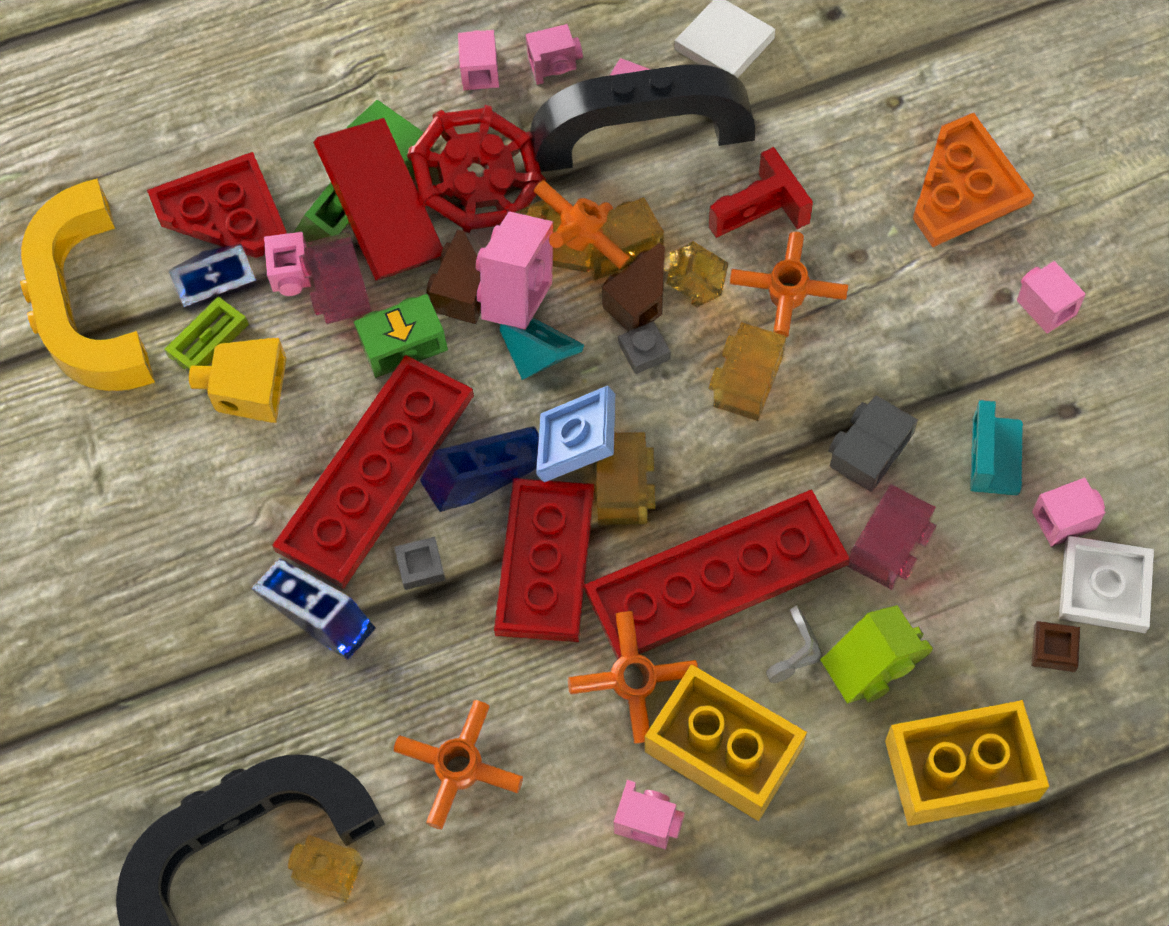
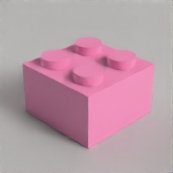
M508 212L501 225L494 227L490 242L486 248L480 249L476 260V270L480 271L481 280L477 290V301L481 302V319L526 330L552 285L553 247L549 243V236L553 233V221Z

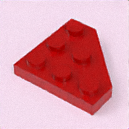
M253 152L147 190L161 227L254 258L265 255L264 237L287 234Z

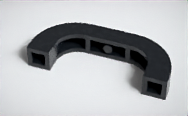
M693 64L603 76L573 84L553 95L539 108L531 123L530 132L533 136L535 160L539 163L542 173L573 168L572 150L576 142L585 134L606 126L680 115H702L713 120L718 146L755 141V122L747 90L735 75L717 67Z
M284 755L262 761L246 770H234L226 774L221 779V783L206 792L196 791L186 796L180 802V806L152 823L134 843L124 861L117 885L116 907L119 925L179 926L170 905V887L174 875L181 864L194 853L282 805L299 802L308 803L320 808L330 817L345 846L382 827L385 823L371 796L361 782L348 770L330 760L311 755Z

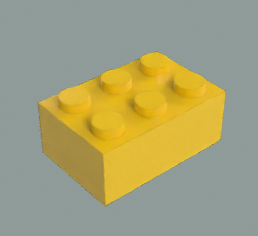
M691 664L646 733L645 753L759 821L801 753L807 732Z
M1023 700L891 725L885 740L908 826L1037 802L1049 788Z

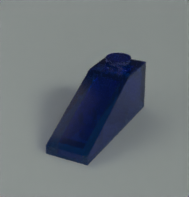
M532 426L435 450L420 482L439 512L472 504L512 483L513 478H521L537 469L539 433Z
M281 558L252 587L257 595L323 646L347 660L376 629L351 597Z

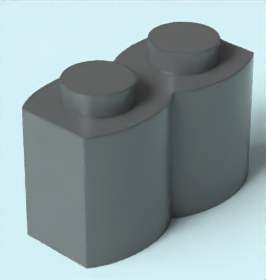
M877 395L869 404L862 402L850 420L853 426L847 433L840 431L829 447L828 452L832 453L830 467L872 492L912 438L918 419Z

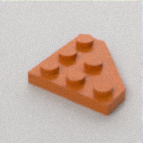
M974 112L941 126L915 208L913 220L932 247L1032 203L1034 197L1030 188Z

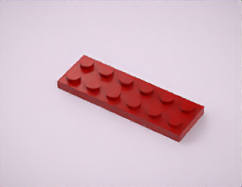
M405 355L272 546L275 552L344 589L474 397L473 388Z
M811 489L584 584V589L618 660L622 656L616 613L633 611L638 652L642 654L848 566L850 558Z

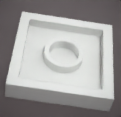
M713 0L675 39L674 50L699 65L717 67L730 72L738 78L775 38V28L726 0Z
M1068 536L1064 548L1059 619L1146 633L1150 627L1154 549Z

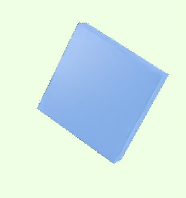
M609 386L595 390L540 414L536 475L543 482L614 455L616 394Z

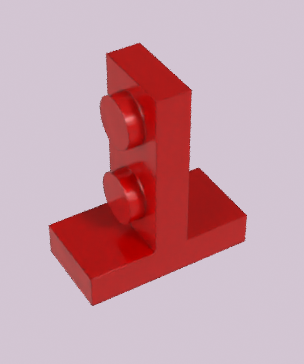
M774 147L761 152L759 176L762 180L753 182L746 189L731 196L725 195L710 205L709 229L716 238L781 207L796 229L810 224L813 201Z

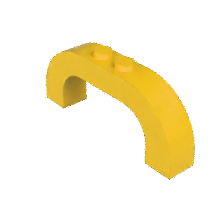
M96 178L71 186L56 194L33 216L25 231L21 246L22 265L26 279L20 281V285L27 303L31 302L33 311L27 312V316L34 334L39 333L52 358L68 377L81 385L97 390H130L155 383L148 353L137 331L106 340H94L80 335L77 332L64 277L65 259L76 244L90 236L115 229L108 199Z

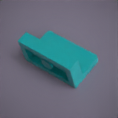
M979 400L972 419L970 491L1017 496L1022 490L1023 422L1019 419L995 417L996 401Z

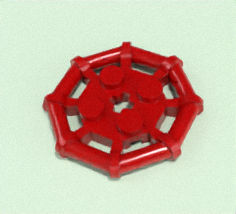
M484 105L480 109L447 113L439 110L433 114L432 122L416 144L408 148L407 158L412 162L420 194L418 201L422 206H429L460 226L462 231L469 234L471 230L495 227L496 225L500 226L508 212L524 215L537 195L534 189L541 181H546V178L541 173L539 163L535 160L532 133L530 131L525 132L492 111V106ZM479 124L477 132L457 134L454 128ZM489 127L493 128L506 138L510 139L512 142L506 146L504 145L503 140L498 135L487 134ZM441 135L447 142L441 154L430 151ZM521 153L526 173L516 172L513 156ZM472 163H476L485 170H483L482 177H477L474 171H468L467 168L471 167ZM428 167L437 168L440 184L433 185ZM512 186L522 189L513 203H510L504 197ZM445 195L451 198L453 195L461 200L460 204L465 206V210H461L443 197ZM495 206L497 211L475 214L476 208Z

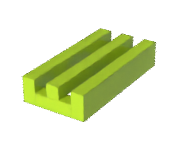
M217 297L164 350L171 360H176L179 366L183 369H188V371H190L192 365L208 366L213 361L215 347L221 343L232 342L249 325L248 320L238 310L220 297ZM224 312L225 315L210 328L209 326ZM199 336L200 339L185 354H182V352Z

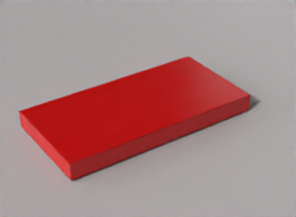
M385 118L322 135L315 139L313 142L375 281L441 259L443 246L425 206H422L418 201L420 195Z
M513 478L494 625L495 636L579 642L595 492L594 484L562 481L543 482L542 480Z

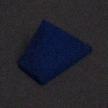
M242 244L202 251L169 270L183 307L256 280Z

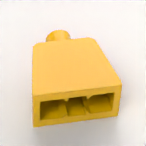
M280 338L218 344L214 349L212 366H191L189 371L190 388L207 390L214 409L220 413L277 423L287 358Z

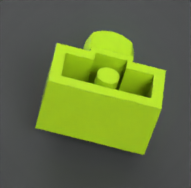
M895 605L868 612L820 660L847 704L864 698L869 703L884 696L890 690L887 684L909 673L915 667V664L932 652L933 647L928 640H920L924 635L920 627L912 628L899 606Z

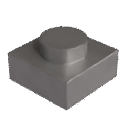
M654 321L618 336V344L635 374L671 359V351Z
M435 537L394 547L405 590L445 580Z

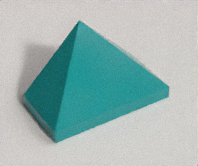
M535 318L531 319L526 330L500 324V332L522 380L583 352L584 344Z

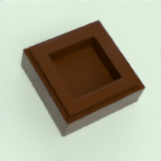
M1036 621L1033 631L1031 666L1076 672L1079 663L1080 627Z

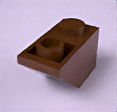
M458 229L451 243L447 242L443 247L440 260L441 266L437 274L433 273L430 276L426 294L430 296V301L436 313L476 324L481 314V302L477 301V290L481 282L480 271L476 270L477 254L465 232Z
M660 242L649 251L644 250L640 252L631 265L620 273H613L602 286L603 308L628 332L655 321L662 315L665 247Z

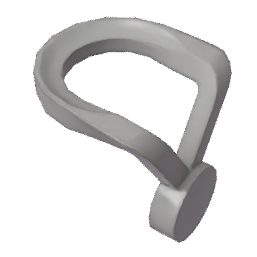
M797 605L791 608L790 612L806 644L791 658L776 663L766 671L771 683H778L788 679L795 673V669L818 663L823 656L810 625ZM813 650L814 654L807 656Z

